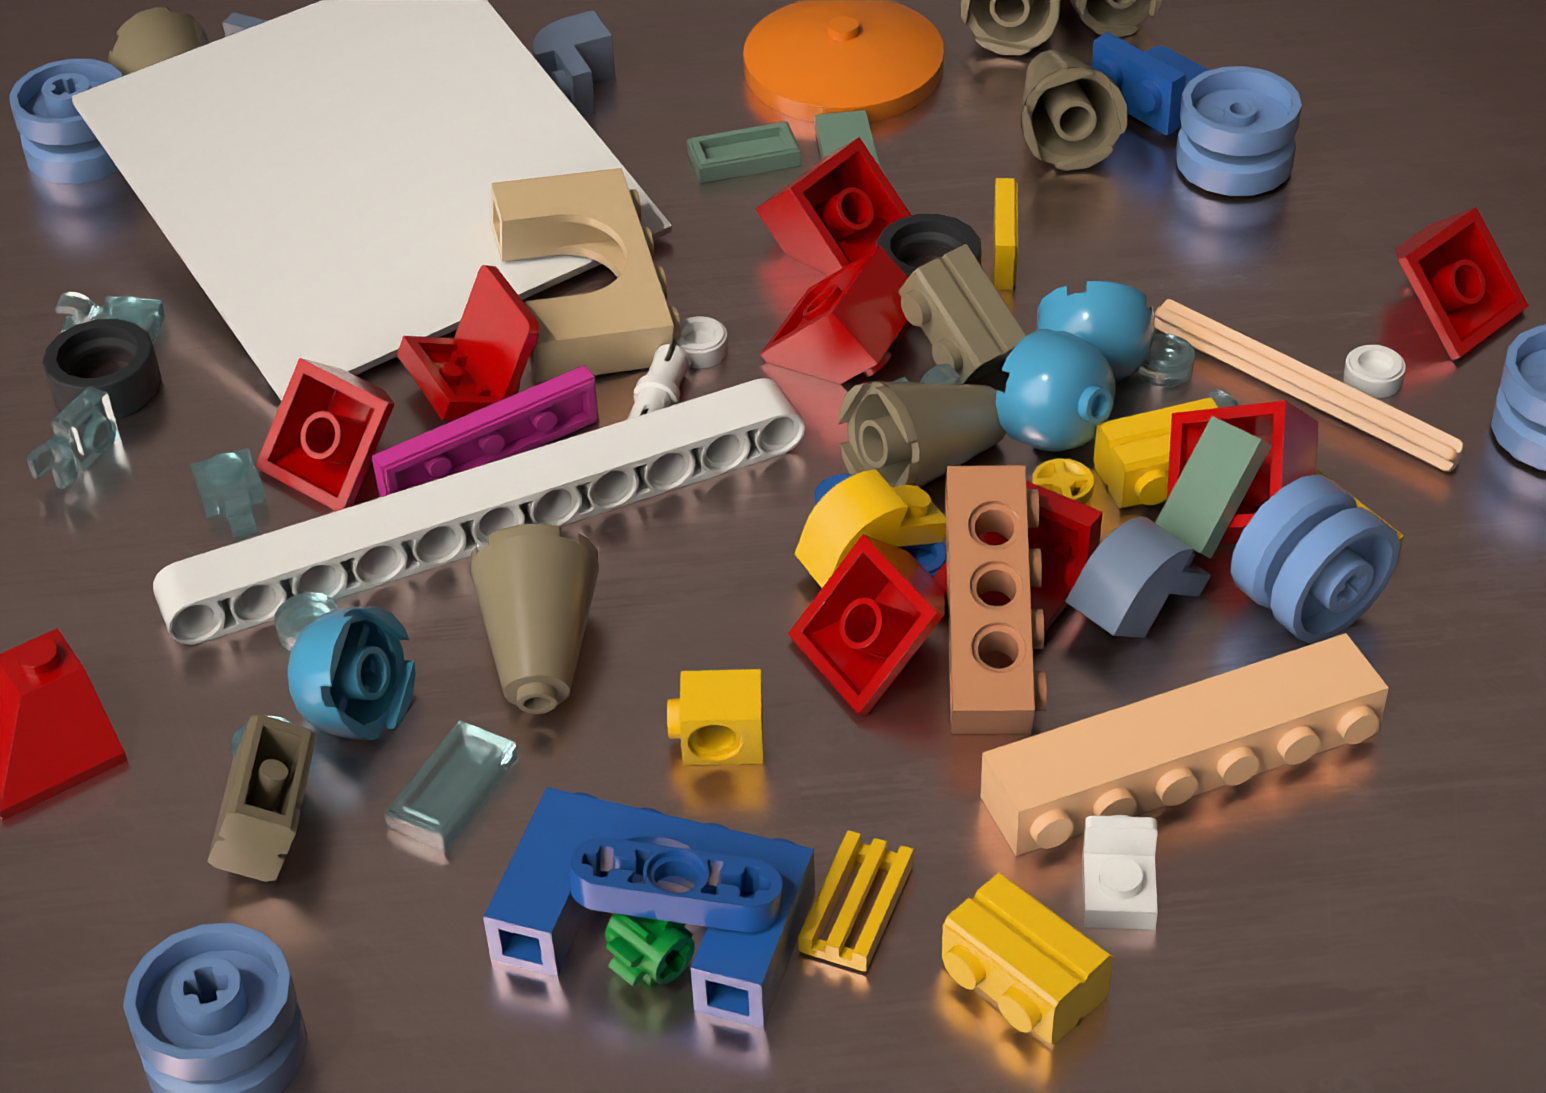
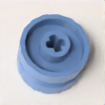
M71 58L47 63L29 71L14 84L9 94L12 113L17 130L21 133L20 138L28 168L39 178L57 184H82L101 180L120 171L72 103L73 95L123 77L122 73L114 66L95 59Z
M1248 66L1220 67L1202 72L1188 82L1182 93L1180 110L1182 127L1178 133L1176 149L1178 169L1189 182L1206 191L1223 195L1252 196L1275 189L1288 179L1294 164L1296 150L1294 136L1299 128L1302 108L1299 92L1288 80L1270 71Z
M1546 324L1520 333L1508 346L1491 428L1498 443L1515 459L1545 471Z
M1321 474L1305 476L1281 488L1258 509L1243 529L1232 555L1230 573L1235 585L1258 605L1271 609L1275 620L1295 637L1308 643H1314L1329 639L1347 629L1371 607L1385 589L1397 565L1401 545L1397 531L1374 513L1363 507H1357L1355 498L1332 480Z
M236 923L201 924L172 934L147 952L128 978L123 1008L149 1084L154 1093H281L289 1086L304 1061L307 1031L296 999L297 995L292 976L282 949L261 931Z

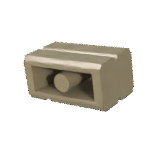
M966 244L946 253L941 258L938 257L918 267L911 273L898 291L901 296V307L905 317L912 325L922 328L933 345L932 355L936 365L943 373L951 374L957 384H969L981 378L984 374L1004 366L1006 358L1020 340L1027 336Z
M261 714L250 716L231 765L207 861L213 867L265 882L276 881L298 826L300 808L304 798L317 737L312 732V729Z

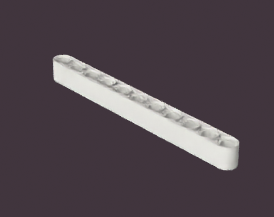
M768 378L754 379L175 562L166 566L157 574L153 582V592L173 640L187 645L205 643L469 557L476 545L479 552L488 546V535L499 529L520 524H551L561 527L782 455L793 449L800 442L805 430L804 421L781 387L774 380Z

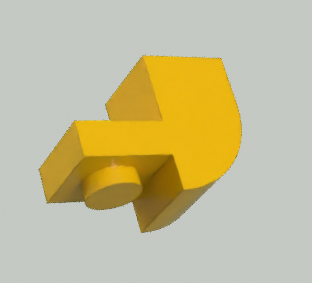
M876 469L867 470L841 481L820 499L806 521L794 554L822 588L862 534L895 547L943 542L946 535V517L931 501L930 496L918 485L891 487Z

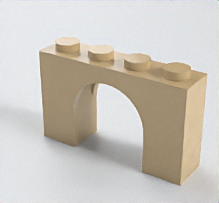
M622 168L491 183V225L502 262L552 255H578L600 262L618 277L608 286L591 293L525 301L526 306L539 323L538 343L535 349L531 351L529 357L536 383L546 382L583 365L593 375L650 368L656 350L662 345L671 344L670 352L666 361H670L672 343L681 337V325L677 308L675 306L668 307L666 302L667 281L662 266L655 267L653 263L654 242L649 227L642 228L640 224L641 203L638 191L636 189L629 190Z

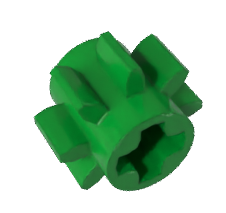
M614 913L605 931V939L608 942L606 949L615 955L608 966L633 987L641 980L650 987L655 982L659 984L670 983L685 970L692 959L695 950V942L691 939L693 933L685 928V923Z

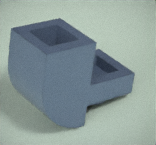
M595 10L565 17L546 25L537 33L533 40L534 58L583 117L595 114L593 84L615 78L612 35Z
M1136 517L1120 525L1102 541L1087 561L1065 602L1114 636L1145 638L1169 594L1199 597L1211 574L1192 562L1196 555L1192 547L1147 517Z

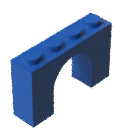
M546 787L483 916L491 961L558 977L587 913L590 911V909L580 905L573 898L570 891L571 855L577 846L587 840L606 837L759 859L771 864L782 877V896L778 919L770 927L757 932H740L707 927L691 965L694 1011L764 1028L798 940V935L815 895L814 849L797 845L792 841L782 838L770 839L731 830L717 823L696 822L666 815L652 808H636L597 799L587 793H571ZM599 871L598 877H607L608 871ZM636 875L635 883L642 882L643 875ZM670 876L660 880L679 884L689 889L695 886L690 880L679 876ZM709 885L708 894L716 895L717 886ZM743 892L742 897L754 898L755 893Z

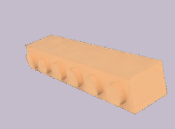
M1347 633L983 752L980 797L1015 856L1040 848H1053L1069 838L1084 834L1085 820L1088 816L1127 815L1134 817L1166 805L1176 806L1184 803L1192 796L1224 785L1241 784L1259 773L1286 764L1295 765L1302 763L1315 754L1344 744L1361 743L1370 736L1380 732L1389 687Z

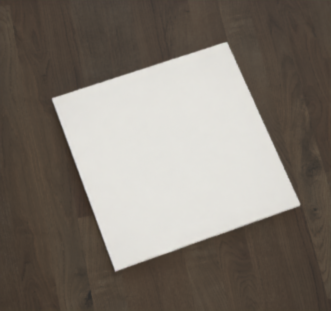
M321 0L72 96V103L281 401L299 358L340 368L353 375H357L397 357L403 336L439 338L457 330L478 271L482 265L496 266L522 300L601 265L600 262L587 257L565 254L502 262L491 225V183L622 168L629 190L636 189L639 194L641 227L650 228L653 241L672 231L671 223L487 0Z

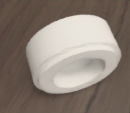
M704 316L690 317L680 321L681 337L673 341L672 355L676 346L681 347L690 356L691 364L689 368L694 369L714 366L726 357L728 352L727 331L722 323Z
M1381 345L1360 346L1348 354L1343 379L1346 384L1377 399L1390 397L1396 394L1402 387L1406 367L1405 361L1397 352Z

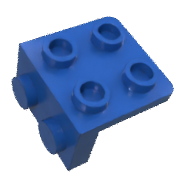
M1109 32L1095 39L1093 43L1092 67L1109 76L1117 84L1127 104L1128 114L1165 135H1169L1182 127L1180 120L1182 93L1190 80L1202 72L1209 71L1208 69L1164 46H1155L1144 52Z

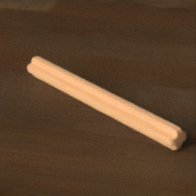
M1167 299L1161 306H1158L1154 314L1156 316L1154 320L1156 330L1443 472H1451L1463 457L1465 443L1462 439L1173 299Z

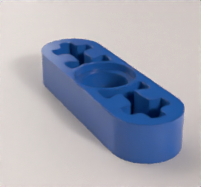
M606 837L593 838L581 843L571 855V894L580 905L591 910L740 932L764 930L774 924L780 914L782 877L771 864L759 859ZM599 871H608L607 877H598ZM636 875H643V884L635 883ZM679 876L690 880L695 886L686 892L671 893L661 889L656 883L666 877ZM709 885L717 886L716 895L708 894ZM743 892L755 893L754 898H744L742 894Z

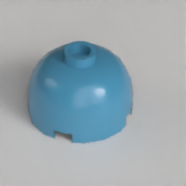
M1089 281L1086 282V292L1067 295V286H1063L1042 298L1037 308V330L1066 331L1097 346L1112 367L1115 383H1118L1138 371L1152 347L1154 335V312L1152 306L1150 308L1146 306V296L1140 290L1122 283Z
M1038 329L1020 340L1006 358L1002 371L1008 372L1010 375L1006 382L1005 392L997 390L995 402L999 423L1010 438L1044 451L1059 452L1075 449L1095 438L1096 425L1106 422L1109 418L1114 404L1116 387L1113 369L1099 348L1088 341L1066 331Z
M351 607L323 613L299 633L290 653L287 671L289 691L297 711L317 730L347 739L373 740L380 738L378 734L384 725L388 729H394L403 720L410 705L416 676L414 660H404L403 648L400 640H409L405 627L391 612L378 607Z

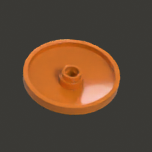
M802 0L789 4L772 12L755 25L745 41L743 52L745 79L749 88L758 99L782 114L814 123V115L866 110L869 123L900 115L926 100L938 87L944 71V44L936 27L917 11L890 0Z

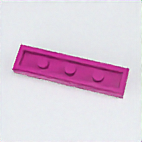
M583 365L372 455L379 497L533 450L599 421L595 376Z

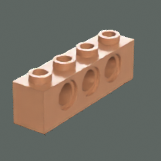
M1026 465L947 466L945 513L951 734H1031L1035 711H1046L1047 702L1046 672L1033 671V649H1043L1044 646L1043 609H1031L1030 588H1041L1040 548H1029L1028 528H1038L1039 526L1038 489H1026ZM986 532H997L1004 535L1008 541L1004 544L993 546L982 542L978 536ZM988 591H999L1007 595L1011 601L1003 606H991L984 603L979 596ZM998 651L1007 654L1014 663L1008 667L997 669L986 665L981 660V657L988 652Z

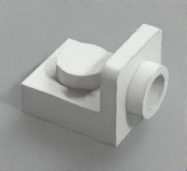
M1127 815L1088 816L1086 818L1082 853L1084 928L1156 930L1158 907L1155 851L1158 829L1155 818L1130 817Z

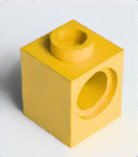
M761 669L681 671L680 698L668 699L667 727L669 739H681L683 766L763 764Z

